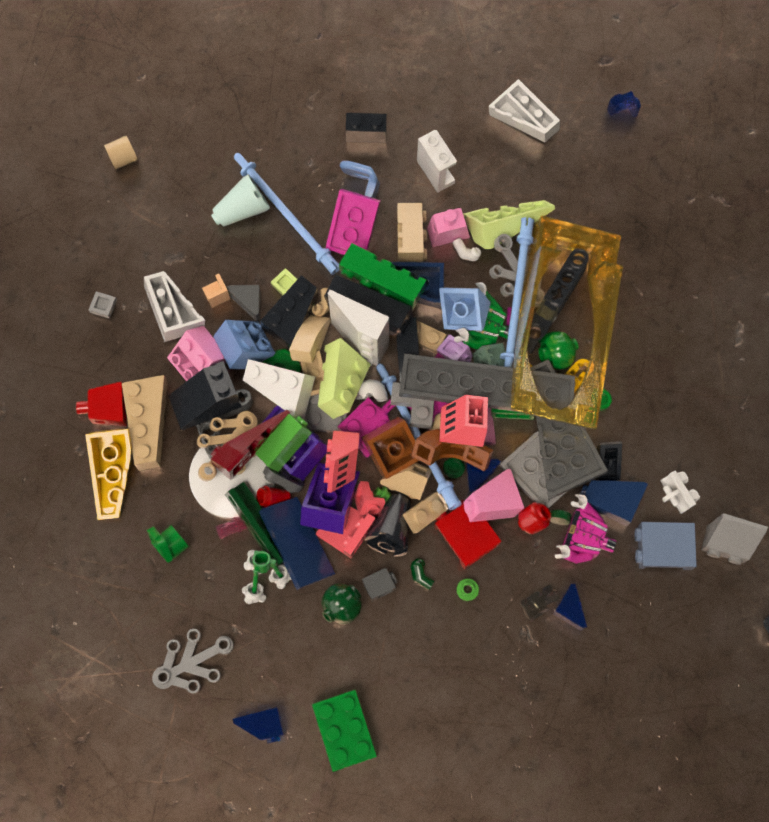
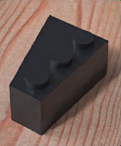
M301 275L260 320L262 329L288 350L297 331L312 313V306L315 305L318 299L317 287Z

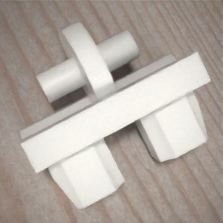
M673 471L660 480L666 496L662 498L663 502L665 503L670 500L681 514L696 505V501L700 499L696 490L688 491L684 485L689 482L685 472L677 473Z

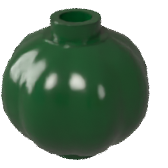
M342 583L331 585L322 597L323 617L330 623L333 621L341 625L352 623L359 616L362 608L359 591L352 585L347 586Z

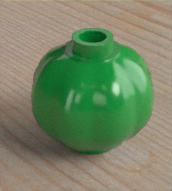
M554 331L544 336L538 349V355L541 362L549 360L553 369L563 370L574 363L576 350L579 349L576 339H571L567 333Z

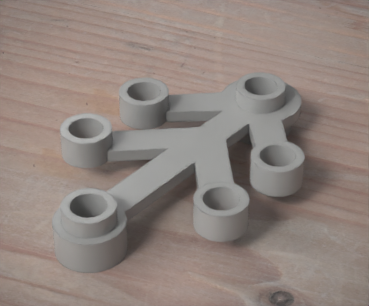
M507 234L498 236L494 240V247L497 251L503 253L513 271L504 269L500 265H494L490 268L489 274L494 279L503 277L515 281L518 261L510 249L513 242ZM528 246L529 256H527L522 298L525 299L530 307L537 308L545 296L543 290L540 289L545 268L541 264L531 268V274L534 277L531 284L528 277L534 250ZM536 268L540 270V274L536 272ZM494 269L498 270V275L494 272ZM505 283L500 288L501 294L506 297L514 295L513 284Z
M190 629L187 632L188 642L180 664L172 668L176 653L181 650V644L175 639L170 640L167 643L168 652L163 666L158 667L153 673L152 680L154 685L160 689H167L174 685L187 689L192 694L198 693L201 689V684L197 680L187 681L176 677L183 672L207 678L212 683L218 682L221 678V673L217 669L209 670L196 665L219 653L222 655L231 653L234 648L233 641L227 636H221L216 640L214 646L193 656L196 644L201 639V633L197 629ZM192 632L198 633L197 639L191 640L190 635ZM222 641H227L228 646L226 649L220 648ZM175 642L178 647L172 651L170 645ZM217 672V679L211 680L210 674ZM162 673L167 674V680L164 682L160 681ZM193 682L197 683L198 686L195 691L190 690V684Z

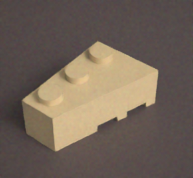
M397 203L398 262L427 261V248H424L423 242L427 241V230L423 229V223H426V210H422V203Z

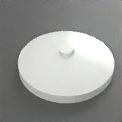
M205 448L198 450L190 466L189 482L194 497L206 511L220 518H240L225 494L242 482L246 484L255 499L259 488L263 486L275 487V484L265 479L263 470L266 464L257 455L245 465V471L240 475H236L232 480L228 479L217 468V474L213 480L205 482L199 478L198 470L201 465L211 461ZM210 468L204 469L206 474H212V470Z

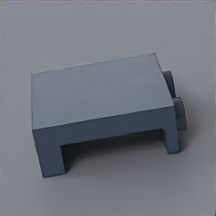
M641 522L638 528H635V541H638L635 561L639 563V569L662 567L692 570L697 567L695 523Z

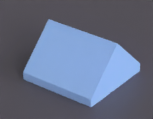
M479 288L439 289L444 329L458 330L465 328L476 331L484 330L490 301Z

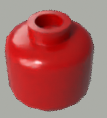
M533 502L519 512L518 525L523 531L534 535L549 526L551 513L544 504Z

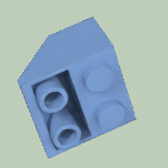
M225 320L213 336L230 369H246L248 359L262 362L275 354L270 341L258 321Z

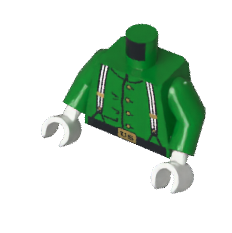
M482 282L475 284L490 301L484 330L476 331L461 328L456 330L460 336L454 337L455 342L463 341L464 344L474 350H478L485 345L496 344L499 336L508 339L509 326L504 325L506 313L487 291L486 285Z

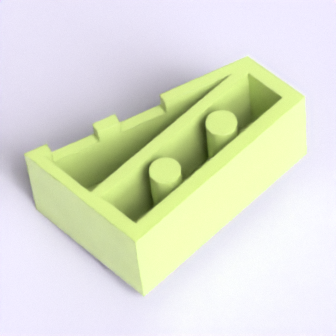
M341 338L325 345L326 361L322 366L324 378L320 383L318 407L332 419L350 411L371 365Z

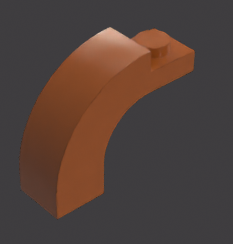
M440 429L427 431L416 438L412 457L429 466L441 458H456L485 471L489 467L494 451L484 445L480 447L439 442Z

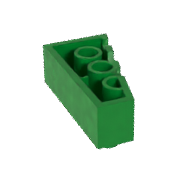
M351 243L339 263L341 274L348 279H357L360 281L359 284L364 287L372 288L378 293L411 306L413 311L425 290L426 279L419 277L416 280L410 271L405 269L398 271L391 262L384 259L378 261V257L375 254Z

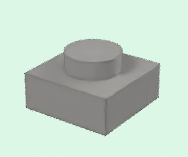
M96 291L89 307V312L110 319L117 302L116 297Z

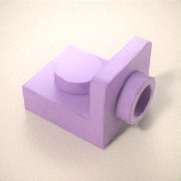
M450 334L437 348V352L450 360L470 362L473 356L468 345L463 342H455L454 337Z

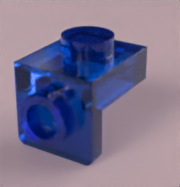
M630 91L622 95L617 94L613 96L609 101L607 111L611 116L629 109L634 118L638 116L641 104L638 97H635L633 92Z

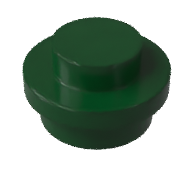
M456 458L447 459L443 465L444 474L451 479L461 477L465 470L462 460Z

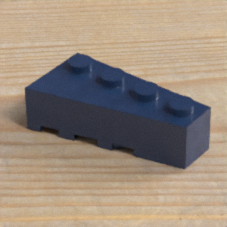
M391 262L398 271L403 269L410 271L416 280L419 277L426 279L425 290L417 303L442 309L439 289L444 288V263Z

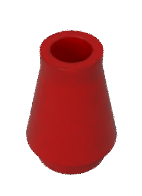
M263 486L258 489L256 499L260 506L266 508L289 500L290 492L285 489Z

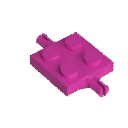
M368 397L337 426L343 432L359 433L358 450L365 458L370 454L361 437L390 421L387 414L395 407V405H390L391 400H388L380 408Z

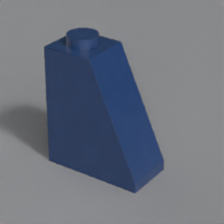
M591 480L588 486L583 485L580 494L587 497V502L598 513L628 526L634 517L648 484L645 482Z

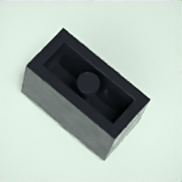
M346 113V142L386 143L387 114Z

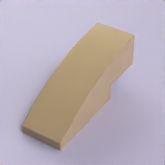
M310 315L303 322L289 349L293 361L313 362L316 352L322 347L331 318Z

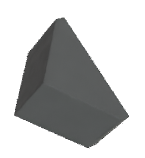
M229 285L227 287L229 296L255 321L259 322L261 320V291L259 285Z

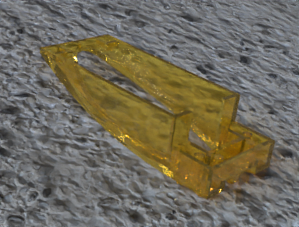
M541 215L534 226V240L530 248L522 294L513 364L511 410L596 430L623 266L617 264L621 235ZM557 246L572 251L579 248L584 249L587 254L591 255L587 280L594 314L593 344L586 373L574 399L567 407L561 410L550 408L540 396L532 376L527 352L538 285L549 266L562 252V250L557 249Z

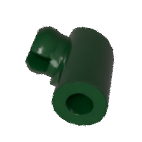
M417 558L410 566L412 579L427 590H430L435 581L425 575L424 560Z

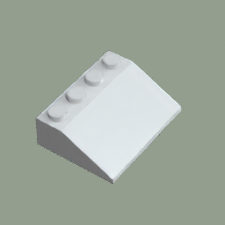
M329 290L328 300L331 323L345 341L371 364L370 366H377L389 346V317Z

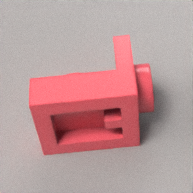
M360 481L354 494L358 514L378 516L385 505V499L374 497L369 482Z

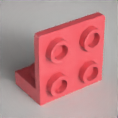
M351 507L343 534L318 529L316 535L352 559L375 522V517L367 514V516L359 515L358 510Z

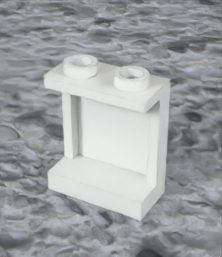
M433 130L418 138L417 162L437 193L455 184V179L448 168L456 165L457 160L437 130Z

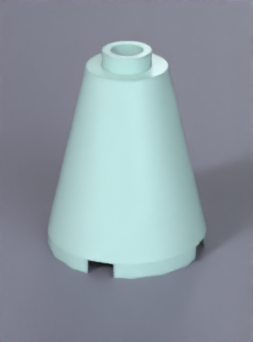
M248 174L212 209L214 213L211 216L217 225L221 224L224 227L266 212L270 209V206Z

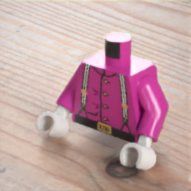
M575 494L579 502L572 501L571 505L579 509H576L573 513L563 545L556 546L560 548L561 554H555V558H564L578 564L596 558L601 549L613 553L617 541L605 537L608 526L604 524V519L587 502L585 495Z

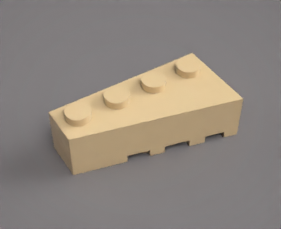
M164 375L122 383L134 465L139 471L160 467L168 381Z

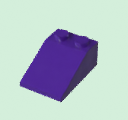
M277 405L263 422L285 410ZM309 427L307 428L312 432L311 435L283 466L291 475L301 480L306 478L327 453V444Z
M318 463L302 504L300 525L343 534L360 472L355 471V479L330 493L327 492L328 483H324L325 470H329V468H325L323 463Z

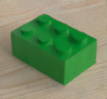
M356 690L312 704L333 772L377 757Z

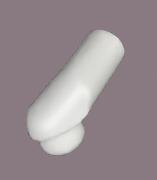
M461 238L454 240L452 243L461 259L476 261L481 256L479 248H466Z

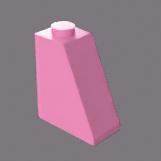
M507 469L473 492L463 502L464 510L470 522L513 518L524 509L511 469Z

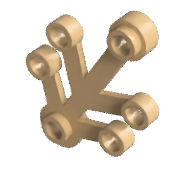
M249 411L241 412L236 419L222 420L219 417L213 418L210 422V428L214 432H218L222 428L236 429L232 434L209 436L201 434L197 439V445L200 448H207L210 445H224L226 442L256 427L257 418ZM244 418H247V419L250 420V424H249V425H246V424L243 422V419H244ZM213 422H219L220 427H214ZM200 439H207V444H202ZM211 461L202 464L198 470L199 478L205 482L213 480L217 474L216 467ZM244 466L242 468V471H240L237 475L242 474L245 471L246 466ZM210 468L212 470V474H206L204 469Z

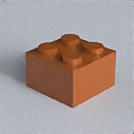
M396 417L361 437L380 475L386 479L419 461L412 457L415 439L406 421L400 417Z

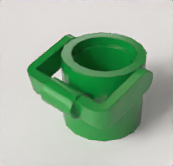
M172 525L161 534L154 526L147 530L152 545L168 564L189 547Z

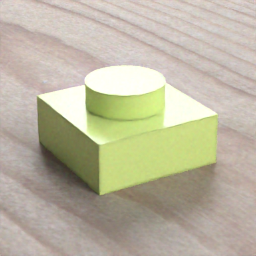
M285 268L271 281V285L283 296L297 279Z

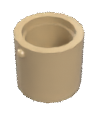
M127 136L104 145L115 169L138 160Z

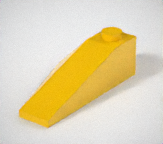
M111 429L85 434L97 519L119 518L132 454L129 429Z

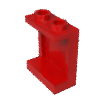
M461 500L462 504L449 514L444 512L436 518L437 522L434 527L442 534L465 570L498 547L502 541L487 520L470 522L464 510L463 502L465 500Z

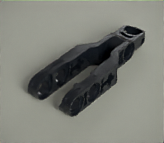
M575 249L570 253L515 348L514 354L519 356L518 361L522 362L531 357L583 276L588 262V254L584 249ZM580 253V254H582V255L584 256V258H583L582 256H579V255H577V256H574V255ZM579 260L582 264H575L573 261ZM569 278L572 281L567 283L564 282L562 279ZM558 289H559V290L561 291V294H560L561 297H560V298H557L556 300H554L553 298H556V297H557V295H558V293H559V291H558ZM537 329L540 331L541 336L533 339L529 336V332Z

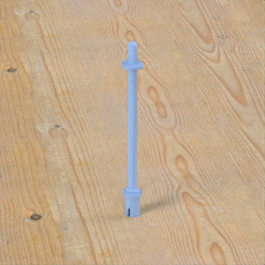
M236 153L234 159L242 167L241 175H250L256 185L315 251L316 260L322 263L331 275H334L335 272L337 273L339 271V263L333 258L331 251L319 245L254 170L256 163H248L240 153Z
M526 217L521 218L520 235L517 236L520 250L506 353L500 354V358L505 360L504 367L512 368L513 361L519 360V356L514 354L528 246L534 240L532 237L534 219L528 218V225Z
M379 363L376 369L382 378L381 383L384 384L391 395L393 382H396L397 378L394 375L389 376L385 366ZM397 406L416 441V438L421 433L418 427H410L411 414L407 407ZM437 462L433 463L429 468L438 482L437 492L442 494L448 509L454 510L462 504L453 489L454 485L451 481L449 482L445 479Z

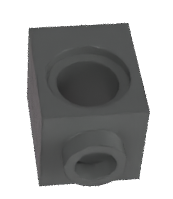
M386 568L362 579V583L372 602L396 591L395 584L398 583L393 572L388 573Z

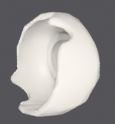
M368 379L363 381L355 399L365 400L368 397L374 396L378 402L388 400V396L383 383L374 379Z

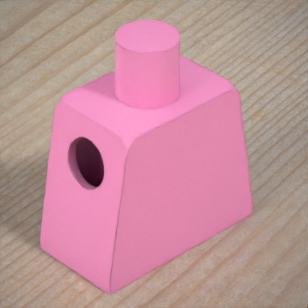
M461 208L449 209L445 212L434 214L427 227L432 248L452 243L458 238L462 240L470 238Z

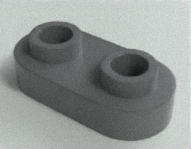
M266 465L263 470L264 477L268 482L272 484L277 483L290 493L300 492L305 485L303 480L291 475L284 468L277 472Z

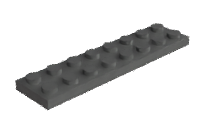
M404 354L399 396L451 403L464 395L488 397V408L571 419L575 376Z

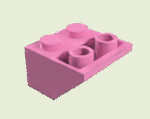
M204 326L186 330L167 357L186 381L203 368L226 361L215 339Z

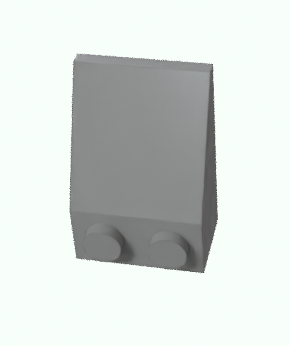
M723 513L707 525L701 550L707 552V555L710 557L728 558V562L741 565V563L750 560L767 532L768 527Z

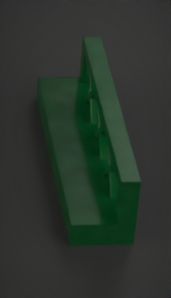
M244 482L230 489L225 494L226 498L260 548L270 555V559L276 560V565L282 563L283 560L260 516L259 511L262 508Z

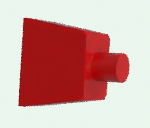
M122 382L89 389L88 401L76 402L77 414H88L92 424L127 426Z

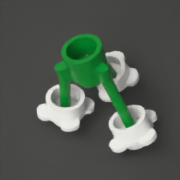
M248 551V559L244 563V569L247 571L253 570L254 575L253 582L242 588V593L245 594L244 601L247 604L258 601L264 602L266 595L263 594V586L258 583L259 574L268 572L272 567L269 581L277 584L279 589L285 588L288 581L292 579L285 565L277 566L276 560L270 559V555L267 552Z

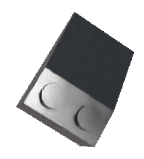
M223 361L203 368L168 395L181 431L242 407Z

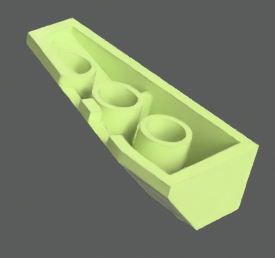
M541 200L520 203L519 208L507 207L506 205L500 206L498 211L489 212L488 208L464 213L463 216L474 242L484 249L494 248V240L501 234H507L512 238L520 232L521 218L526 217L527 225L528 218L534 219L535 223L555 210V205Z

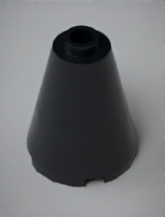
M396 493L391 495L368 531L365 541L368 540L367 545L373 550L382 554H387V551L394 552L393 556H404L407 554L409 525L404 519L403 514L411 509V501L405 494Z

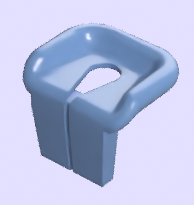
M341 161L340 168L345 174L368 180L364 196L375 199L380 182L374 170L367 165L352 161Z

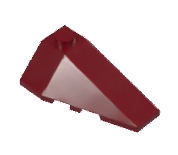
M285 410L226 442L222 447L219 445L211 453V463L228 479L232 480L254 457L255 452L290 412Z

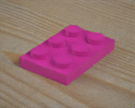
M341 188L325 248L345 255L351 243L368 251L381 200Z

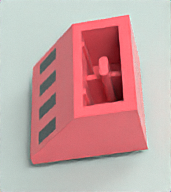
M464 395L441 407L439 442L483 447L487 433L488 397Z
M333 431V438L328 439L327 452H331V454H326L325 468H329V470H325L324 483H328L327 492L332 493L355 479L359 433Z

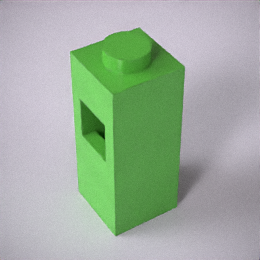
M288 414L255 454L269 468L279 472L311 435L312 432L306 427L308 423L299 415L296 418Z

